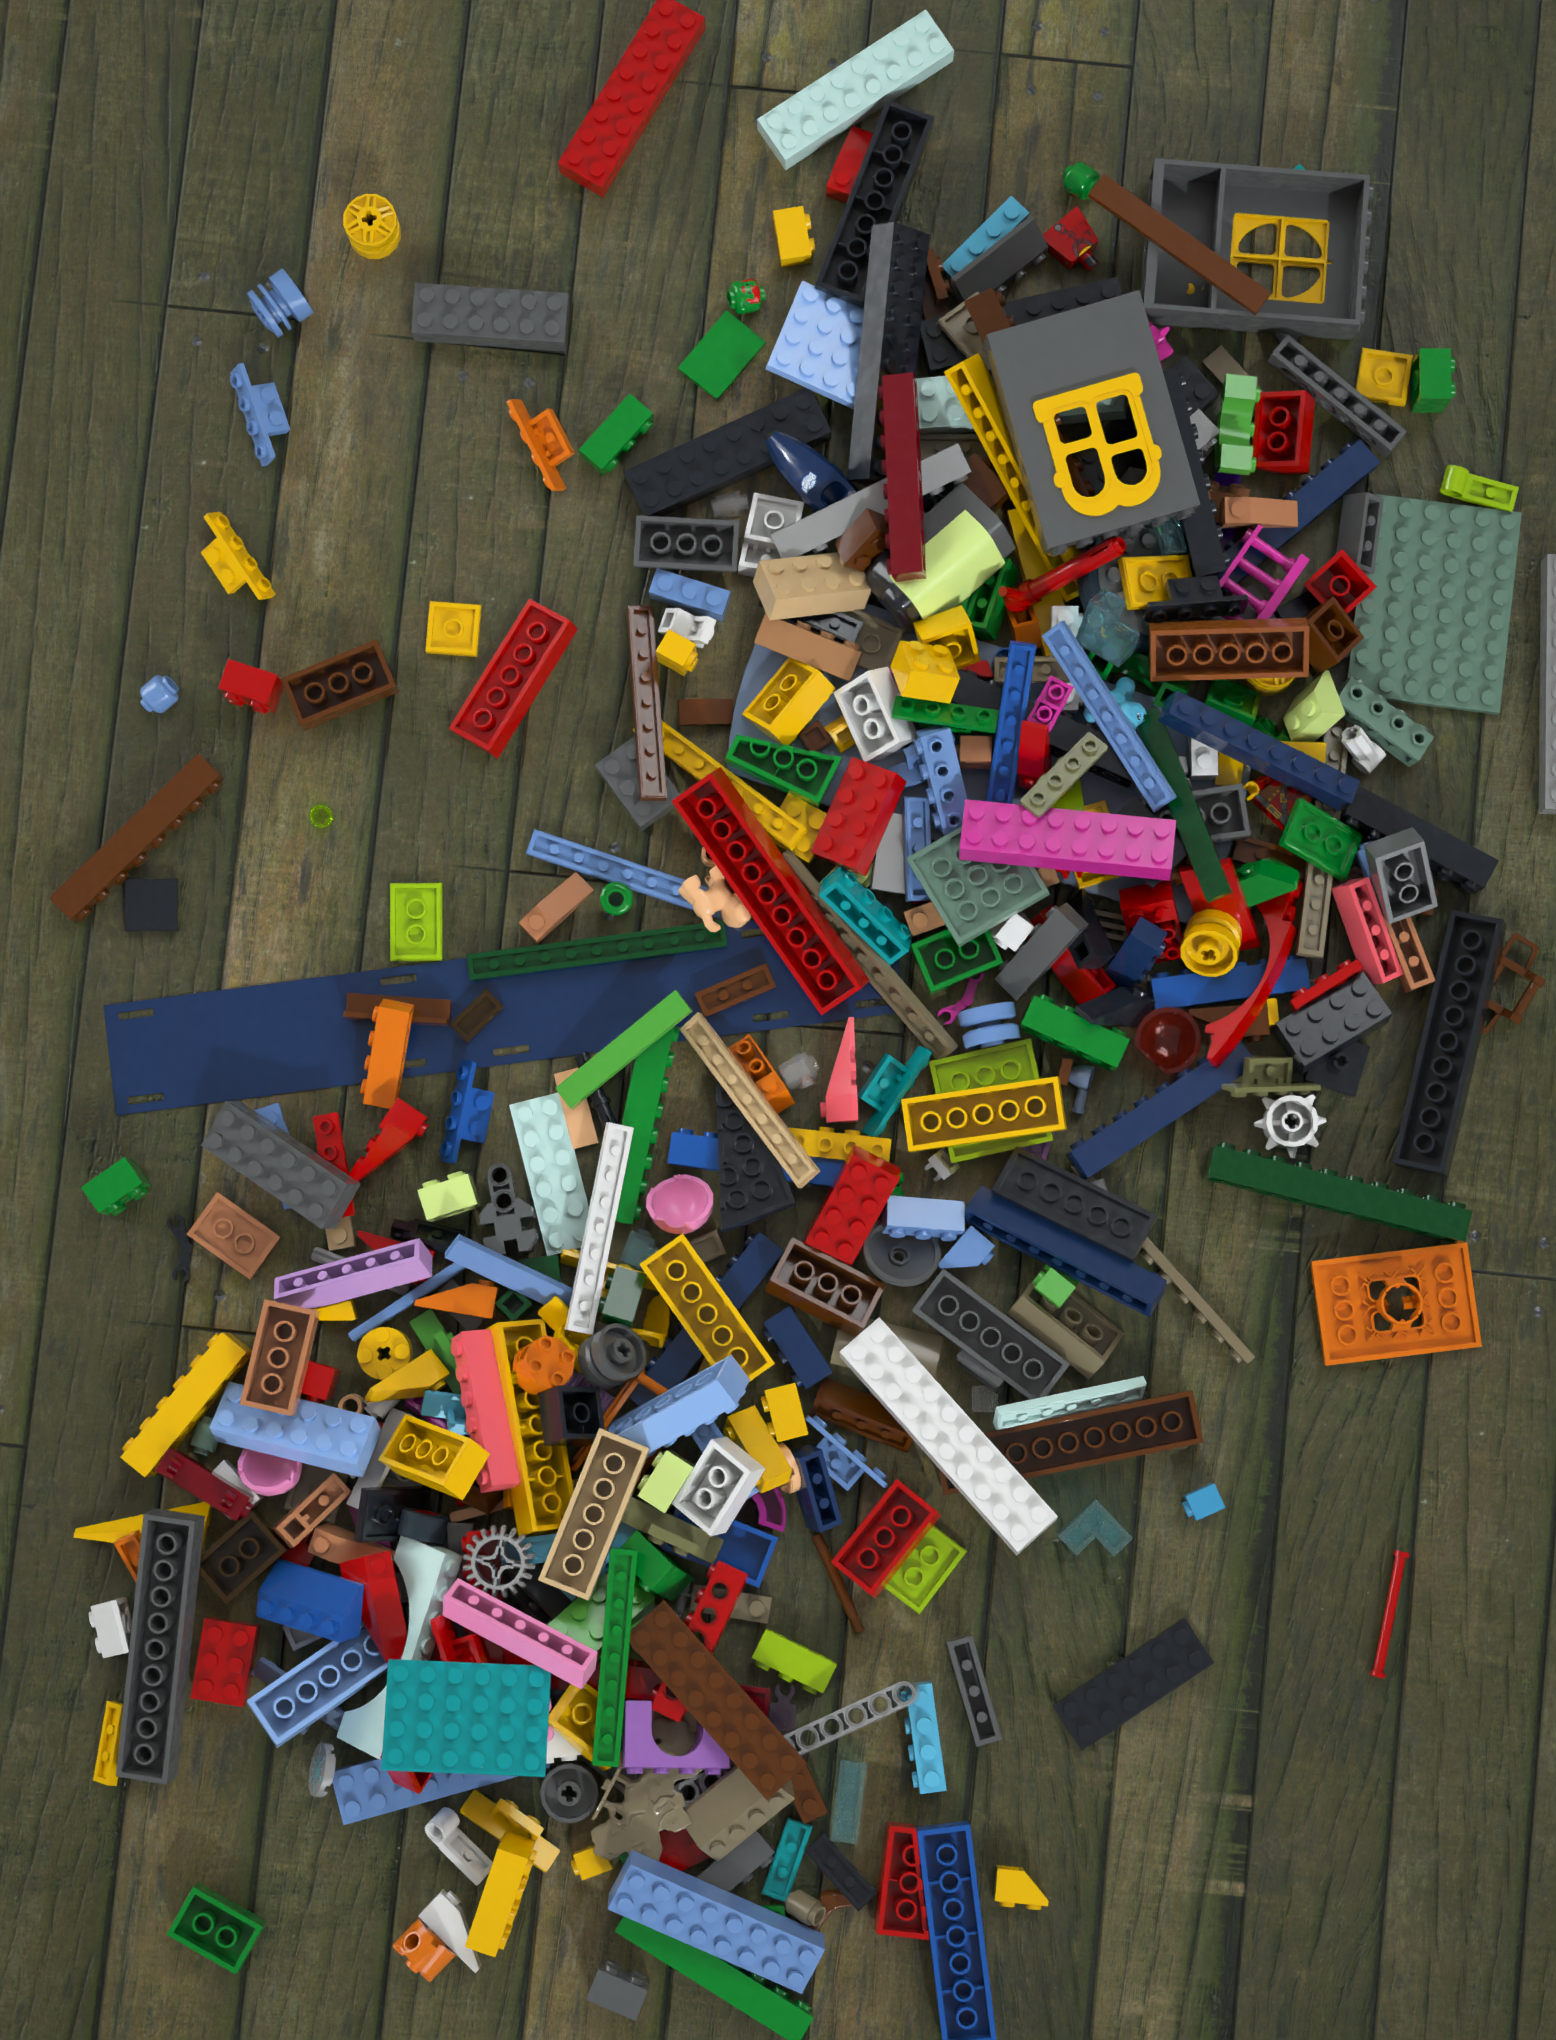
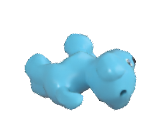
M1122 677L1117 681L1116 688L1109 691L1134 730H1136L1146 719L1147 713L1140 703L1133 702V693L1135 692L1134 681L1128 677ZM1084 704L1085 710L1083 715L1086 721L1095 722V719Z

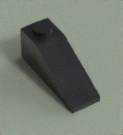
M1122 986L1076 1006L1074 1011L1093 1025L1142 1028L1156 1001L1147 995L1148 991L1141 986Z

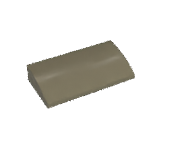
M869 1319L864 1330L875 1320ZM885 1323L935 1379L944 1336ZM839 1329L837 1330L830 1360L831 1364L849 1368L840 1358V1351L855 1337Z

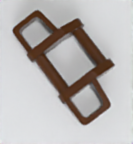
M1517 933L1511 935L1500 953L1494 983L1504 967L1530 983L1513 1011L1502 1007L1490 999L1488 1009L1496 1014L1486 1027L1483 1028L1482 1034L1488 1033L1500 1016L1519 1025L1523 1019L1521 1016L1535 993L1546 982L1544 978L1529 971L1539 947ZM1515 940L1531 948V954L1524 968L1505 957Z

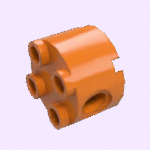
M548 1335L543 1336L520 1348L514 1356L512 1368L513 1372L516 1371V1381L523 1390L533 1395H538V1393L555 1386H562L572 1376L575 1354L561 1340Z
M420 1918L392 1945L400 1955H405L408 1958L405 1962L406 1965L414 1973L420 1972L429 1982L456 1956Z

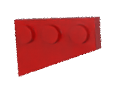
M1350 959L1346 960L1336 967L1338 971L1331 976L1326 973L1314 981L1316 985L1307 990L1303 987L1292 995L1294 999L1290 1000V1006L1294 1012L1324 995L1329 989L1331 991L1346 982L1349 977L1352 978L1361 973L1363 966L1359 960L1356 959L1353 962Z

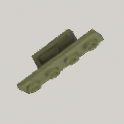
M1088 732L1064 756L1060 757L1046 774H1043L1038 779L1036 784L1021 798L1020 804L1037 818H1040L1107 751L1108 746L1091 732Z
M1244 1057L1242 1083L1222 1084L1221 1089L1230 1091L1231 1096L1246 1097L1247 1093H1252L1254 1096H1268V1092H1274V1095L1288 1096L1290 1091H1295V1094L1311 1095V1091L1321 1090V1085L1306 1081L1291 1082L1293 1057Z
M633 1497L630 1498L621 1521L648 1534L647 1540L662 1546L666 1542L673 1546L671 1551L686 1557L687 1553H690L709 1563L715 1562L724 1542L722 1538L715 1535L710 1536L704 1530L668 1513H663L659 1509Z

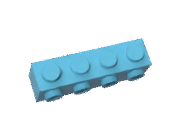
M931 1680L915 1682L914 1684L919 1688V1698L914 1704L908 1706L909 1718H904L906 1734H911L913 1743L908 1745L910 1761H915L916 1771L912 1772L913 1787H919L920 1794L947 1791ZM905 1686V1691L901 1692V1699L908 1701L912 1697V1690L910 1687Z

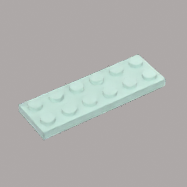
M559 1093L511 1104L509 1106L547 1256L560 1254L563 1249H580L589 1205Z

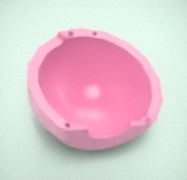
M687 1174L673 1175L672 1178L664 1180L656 1187L651 1188L646 1197V1208L651 1219L660 1229L673 1234H688L700 1228L708 1220L713 1208V1193L709 1185L698 1177Z
M245 1448L238 1460V1474L243 1484L255 1494L264 1496L286 1493L296 1486L302 1472L301 1462Z

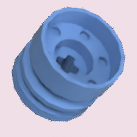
M282 268L268 277L273 288L271 291H268L261 284L257 285L263 295L261 298H258L252 289L247 292L252 309L260 321L278 338L283 335V332L277 325L280 322L288 331L292 329L287 318L288 316L292 315L297 321L302 322L313 314L311 307L297 286Z

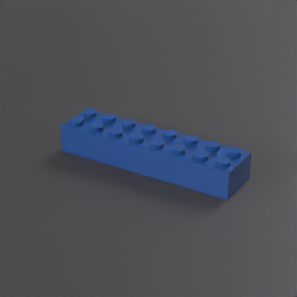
M967 1820L916 1827L942 2040H997L970 1823Z

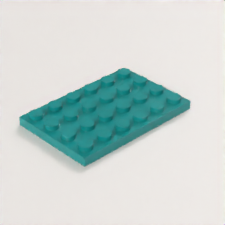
M388 1659L381 1770L546 1777L551 1673L537 1665Z

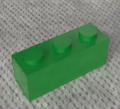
M629 393L579 449L580 457L602 476L607 471L611 473L620 462L618 459L623 453L628 454L637 443L635 440L641 433L645 435L650 431L654 424L652 422L654 420L653 413Z
M1005 557V564L973 592L966 614L972 623L975 638L993 641L997 639L1007 608L1004 603V597L1000 596L998 591L1001 586L1013 588L1019 572L1010 558Z

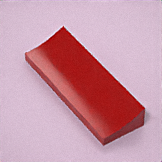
M529 599L448 729L498 759L577 632L576 626L569 619Z

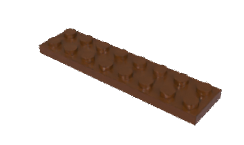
M665 1600L631 1629L630 1644L766 1800L771 1798L808 1764Z

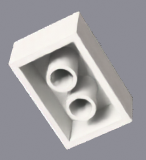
M888 667L869 670L833 692L863 761L871 762L884 759L917 739L916 729L912 721L892 718L895 697L901 695Z
M727 1436L711 1439L672 1504L708 1535L714 1536L726 1533L766 1468Z

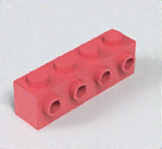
M1370 878L1352 879L1333 887L1331 890L1355 958L1363 966V972L1372 985L1383 984L1403 975Z

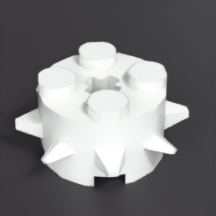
M1290 1091L1288 1096H1283L1277 1100L1267 1097L1262 1099L1266 1111L1263 1114V1119L1254 1122V1126L1263 1128L1264 1134L1268 1138L1265 1146L1267 1150L1275 1146L1288 1150L1290 1157L1295 1158L1298 1147L1304 1144L1313 1147L1319 1145L1314 1134L1318 1129V1125L1326 1122V1118L1318 1116L1316 1109L1312 1107L1315 1099L1313 1094L1303 1098L1301 1096H1294L1292 1091ZM1287 1116H1290V1119L1296 1122L1295 1125L1291 1126L1292 1129L1285 1125V1120L1288 1119Z

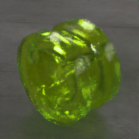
M322 804L314 806L309 815L312 824L322 829L330 826L334 819L332 810ZM323 809L325 810L324 813H328L329 816L324 819V823H318L319 820H315V815H318L320 810Z

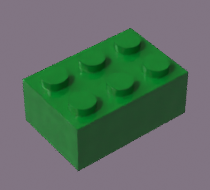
M948 929L910 945L911 953L929 995L998 968L1003 964L990 930L958 947Z
M636 1530L621 1546V1548L638 1549L635 1578L639 1579L636 1582L645 1591L650 1592L659 1599L663 1600L666 1598L673 1602L694 1578L672 1556L661 1549L660 1545L647 1540L648 1537Z
M198 1882L193 1886L166 1935L230 1972L237 1974L244 1965L267 1921Z

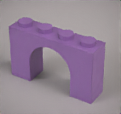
M652 1701L624 1702L618 1769H627V1774H642L643 1769H653V1774H669V1769H679V1774L684 1775L695 1774V1770H705V1775H720L721 1770L729 1768V1756L697 1720L696 1739L690 1750L682 1756H671L664 1753L653 1739Z

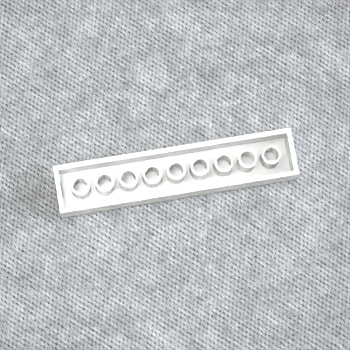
M880 1317L840 1351V1358L1016 1556L1056 1521L1058 1516Z

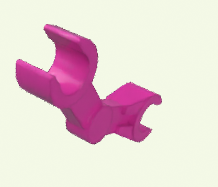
M984 973L978 979H969L965 994L960 1001L938 1012L937 1018L945 1012L951 1016V1019L945 1022L944 1026L952 1024L959 1012L972 1005L977 983L983 980Z

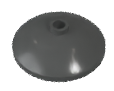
M882 1219L875 1222L863 1244V1256L870 1270L883 1281L896 1286H915L927 1281L935 1273L940 1262L941 1252L936 1237H931L927 1240L916 1239L915 1236L910 1235L894 1238L890 1234L882 1233Z

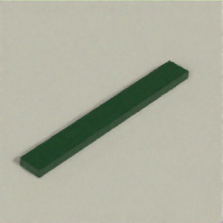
M1156 706L1146 711V719L1138 726V730L1146 749L1177 796L1168 805L1174 820H1176V826L1205 899L1208 903H1211L1233 893L1168 729L1166 725L1157 721L1161 712Z

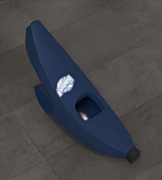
M771 430L765 436L767 449L776 467L799 497L815 512L859 491L851 481L847 480V476L836 465L829 462L800 440L775 430Z

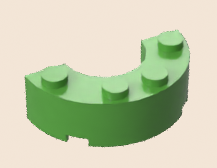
M1226 374L1221 393L1223 401L1221 411H1218L1216 426L1220 430L1217 436L1218 443L1215 445V467H1219V469L1216 468V472L1249 475L1250 472H1255L1256 457H1252L1253 445H1250V437H1253L1255 422H1251L1255 402H1259L1261 388L1256 387L1257 377Z
M1045 1265L1043 1268L1047 1272L1044 1273L1041 1270L1032 1282L1035 1285L1034 1289L1057 1308H1060L1076 1288L1079 1281L1054 1269L1052 1266Z

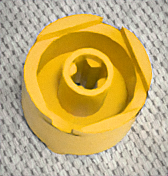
M379 1327L371 1330L362 1338L358 1347L357 1358L366 1374L372 1378L384 1380L413 1360V1348L410 1339L402 1331L390 1327ZM389 1347L390 1359H381L382 1353L380 1350Z

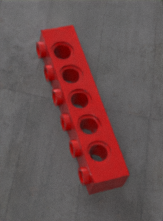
M718 1560L717 1565L712 1563L706 1575V1578L710 1580L705 1589L700 1588L694 1601L698 1606L694 1614L689 1612L684 1622L693 1633L700 1632L705 1638L704 1646L712 1655L750 1575L721 1560ZM718 1583H723L727 1587V1594L722 1599L714 1595L713 1590ZM707 1607L714 1609L716 1612V1618L712 1623L705 1622L702 1617V1613ZM663 1681L660 1688L654 1687L649 1701L653 1702L652 1710L677 1722H681L687 1708L677 1697L670 1695L668 1687Z

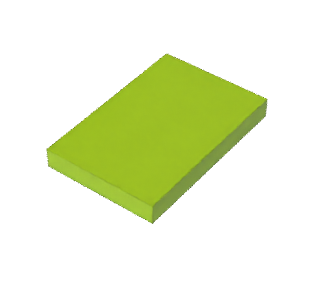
M390 883L391 962L443 961L442 883Z
M933 1525L884 1588L920 1614L967 1550Z

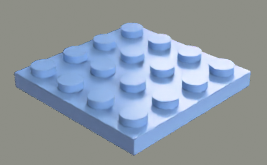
M802 281L765 369L854 409L864 309L817 290L815 286Z

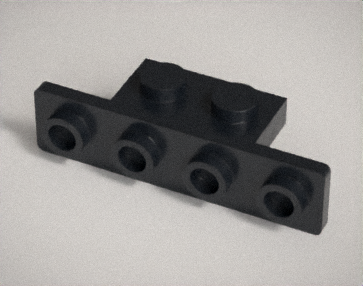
M1218 576L1167 579L1165 587L1169 601L1148 602L1143 618L1145 622H1162L1164 620H1187L1190 618H1213L1216 616L1233 617L1245 613L1249 598L1248 595L1223 597Z

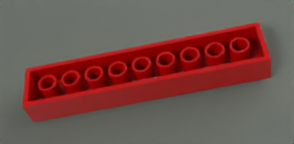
M721 767L672 800L676 809L821 1015L853 995L870 981Z

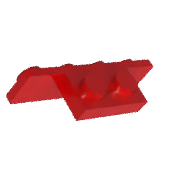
M333 1112L314 1116L313 1125L318 1149L317 1154L349 1175L339 1114ZM353 1199L342 1218L355 1215Z
M440 1615L430 1620L432 1633L440 1651L441 1661L488 1663L479 1634L473 1633L457 1638L452 1621L449 1618Z

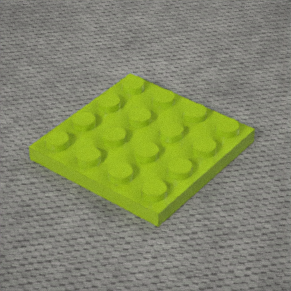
M1031 1038L929 1061L936 1094L1040 1079ZM1052 1132L951 1146L948 1147L951 1163L1014 1150L1016 1146L1024 1148L1054 1141Z

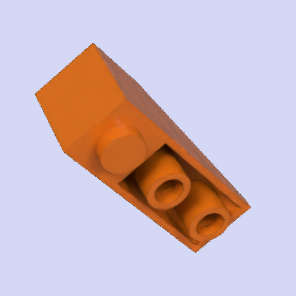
M750 1034L728 1047L777 1114L795 1103L788 1089Z

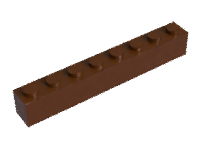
M198 753L49 897L51 901L73 922L85 920L91 914V908L97 902L102 903L110 895L109 890L115 884H122L128 878V872L134 866L139 867L148 858L146 854L150 850L159 848L166 841L165 836L171 830L176 831L185 822L184 817L190 812H196L203 805L204 802L202 800L209 793L213 795L221 788V782L224 778Z

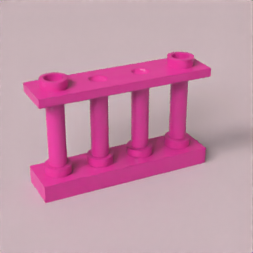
M1258 524L1254 530L1249 528L1240 541L1244 544L1219 579L1220 587L1223 586L1236 596L1248 595V604L1258 614L1255 619H1270L1310 559L1303 554H1300L1296 559L1292 557L1291 559L1287 558L1257 537L1263 526ZM1250 545L1283 567V571L1286 574L1282 580L1278 578L1275 580L1243 558ZM1236 566L1270 588L1269 592L1272 594L1267 601L1264 599L1261 601L1228 578ZM1239 615L1233 617L1222 616L1226 620H1244Z

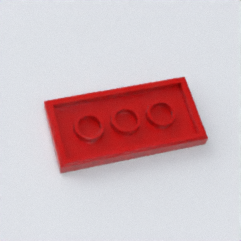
M1231 858L1220 859L1233 893L1211 903H1208L1205 899L1193 866L1180 867L1179 873L1194 914L1207 909L1226 912L1238 921L1242 929L1239 951L1260 947L1261 941Z

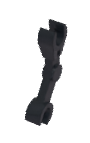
M177 1214L181 1222L179 1227H173L171 1219H167L168 1228L178 1238L181 1245L179 1264L173 1270L172 1277L173 1280H177V1273L180 1270H184L186 1273L184 1282H188L191 1277L188 1266L194 1247L187 1236L184 1217Z

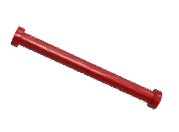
M1393 1551L1395 1560L1373 1670H1370V1676L1383 1679L1386 1676V1673L1383 1672L1405 1560L1409 1558L1410 1554L1407 1552Z

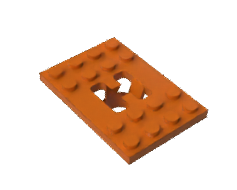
M1467 1242L1310 1262L1324 1366L1482 1347ZM1404 1278H1415L1418 1290L1415 1286L1407 1283ZM1383 1281L1386 1287L1381 1291L1378 1300L1372 1299L1369 1289L1370 1283ZM1400 1286H1404L1414 1294L1402 1297L1403 1310L1416 1308L1406 1321L1404 1319L1396 1321L1386 1313L1388 1312L1389 1304L1387 1299L1384 1298L1387 1294L1386 1292L1392 1287L1400 1288ZM1376 1313H1380L1386 1321L1391 1323L1389 1330L1378 1331L1375 1329L1374 1315ZM1421 1314L1422 1324L1418 1327H1411L1412 1322Z

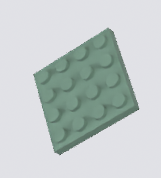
M962 826L906 858L958 947L1050 895L1034 867L959 860Z

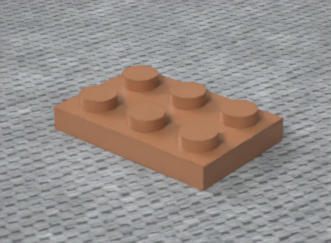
M219 1192L215 1194L187 1233L189 1237L249 1280H252L282 1238Z

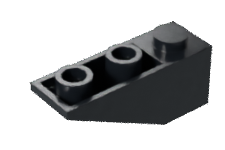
M1081 889L1067 903L1089 925L1068 948L1078 969H1100L1116 954L1085 889Z

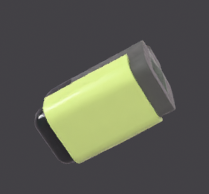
M953 481L943 485L944 491L932 497L930 493L923 495L926 579L895 582L892 575H888L886 560L890 559V549L887 550V548L874 559L867 571L866 582L871 588L870 593L890 612L895 622L909 634H916L914 622L922 619L925 620L930 616L961 604L1005 564L1004 558L1016 548L998 516L962 482L954 485Z

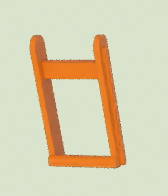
M644 1368L636 1377L625 1382L604 1412V1429L606 1430L638 1383L656 1395H660L668 1389L647 1376ZM592 1445L587 1447L581 1446L569 1465L571 1471L575 1472L589 1454ZM663 1446L658 1448L652 1456L646 1459L637 1483L640 1481V1479L647 1471L651 1463L654 1461L658 1453L661 1451Z

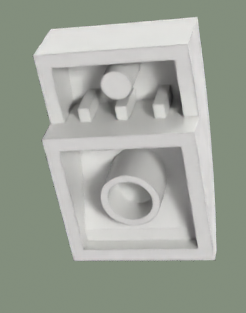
M754 492L744 535L738 574L754 577L759 561L781 558L770 535L802 518L804 502Z

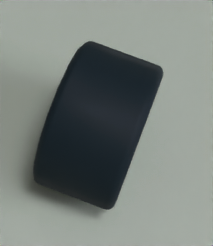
M403 1508L397 1532L403 1537L418 1541L443 1543L449 1519L443 1514L428 1510Z

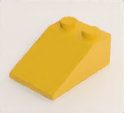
M587 1683L582 1689L570 1684L549 1713V1725L578 1752L592 1762L598 1692ZM598 1766L603 1771L611 1768L607 1766Z

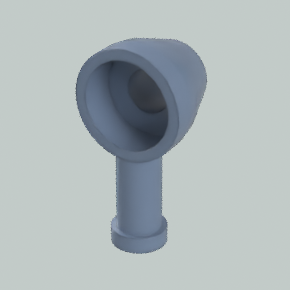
M1078 1065L1071 1068L1068 1082L1078 1088L1074 1106L1071 1109L1072 1112L1084 1114V1105L1092 1083L1094 1066Z

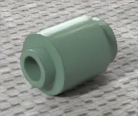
M203 1415L201 1421L197 1422L190 1445L194 1446L193 1452L208 1456L209 1451L215 1453L218 1442L209 1428L213 1418Z

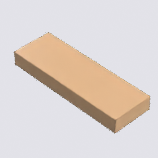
M579 1068L554 1074L556 1085L561 1084ZM559 1094L573 1149L598 1144L587 1098L574 1109H571Z

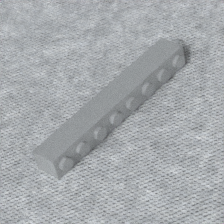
M958 443L921 460L923 495L930 493L932 497L945 490L943 485L951 481L956 485L968 479L967 474L971 470ZM887 477L772 533L770 536L781 558L804 556L803 554L810 550H813L815 554L827 548L826 542L834 538L838 540L866 508L884 515V509H888V500H885L883 495V484H887Z

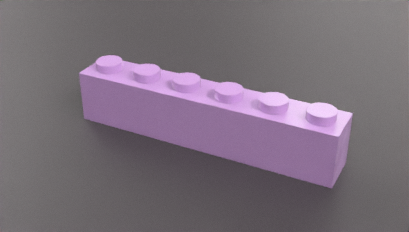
M420 1238L283 1275L275 1278L274 1300L307 1309H316L432 1277V1255Z

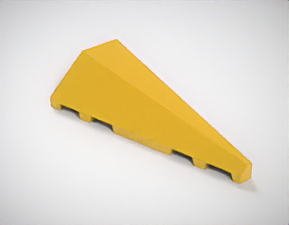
M206 1502L167 1509L205 1516L201 1554H203L212 1506ZM143 1515L76 1528L73 1538L114 1543L117 1539L136 1530H139L142 1534Z

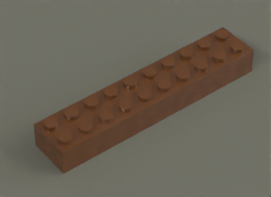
M1193 1390L983 1432L1024 1479L1204 1443ZM938 1468L943 1495L958 1493L959 1490Z

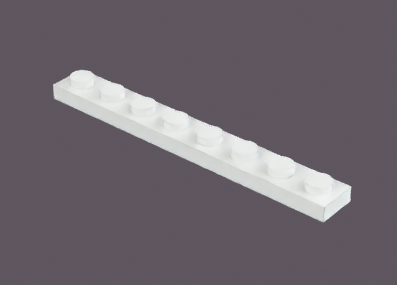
M606 1122L565 1330L593 1335L634 1130L633 1127Z

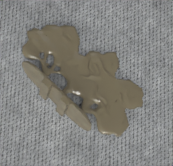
M662 1717L652 1720L654 1741L656 1738L662 1740L660 1744L656 1745L664 1753L671 1756H682L690 1750L695 1742L696 1734L688 1730V1721L684 1719L681 1722L669 1721ZM617 1768L614 1776L608 1774L602 1786V1789L606 1790L591 1819L595 1820L602 1806L608 1809L610 1818L607 1822L594 1827L590 1832L592 1842L595 1844L593 1851L596 1855L609 1861L624 1852H628L629 1855L631 1850L659 1861L664 1849L659 1832L665 1829L676 1833L692 1824L688 1813L683 1809L685 1805L683 1794L674 1789V1783L681 1779L693 1778L702 1770H695V1774L684 1775L679 1774V1769H669V1774H653V1769H643V1773L637 1779L631 1780L620 1773L621 1769ZM616 1780L625 1784L626 1789L624 1790V1800L622 1803L607 1800ZM616 1812L622 1815V1820L616 1819Z

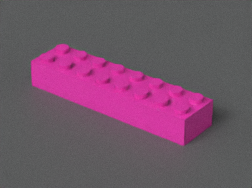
M965 799L959 860L1170 881L1176 820L1049 808L1040 818H1037L1022 805Z

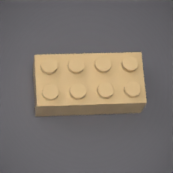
M839 552L762 560L758 563L753 579V584L769 621L847 612L855 609L864 610L871 592V588L866 582L865 573L844 565Z

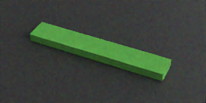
M674 990L555 1089L569 1108L574 1109L693 1012V1010L680 993Z

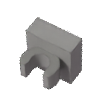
M944 1147L928 1159L930 1163L924 1169L927 1171L934 1167L938 1172V1175L933 1179L936 1182L940 1179L945 1180L957 1171L960 1166L957 1162L951 1163L949 1152Z

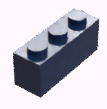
M1140 916L1116 951V955L1109 962L1105 972L1113 982L1121 987H1133L1135 983L1140 985L1147 971H1150L1154 965L1156 957L1159 958L1167 944L1163 940L1168 932Z
M790 1306L763 1323L766 1328L762 1332L770 1343L775 1341L780 1348L776 1353L783 1364L790 1363L795 1371L790 1375L798 1387L804 1385L808 1389L833 1372Z
M806 1445L791 1451L801 1477V1487L796 1493L806 1527L821 1533L842 1524L822 1449Z

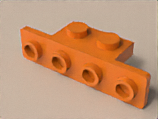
M509 399L507 401L510 408L509 414L517 422L521 430L520 436L528 444L532 452V460L543 474V482L551 491L565 490L566 486L556 466L574 455L575 452L554 410L548 408L531 419L522 400Z

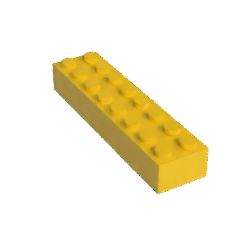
M543 1319L497 1322L486 1329L491 1330L521 1482L510 1489L518 1537L522 1534L526 1537L557 1533L574 1492L566 1446H544L539 1396L526 1392L518 1385L516 1371L513 1372L512 1368L514 1356L520 1348L543 1336H547L545 1321Z

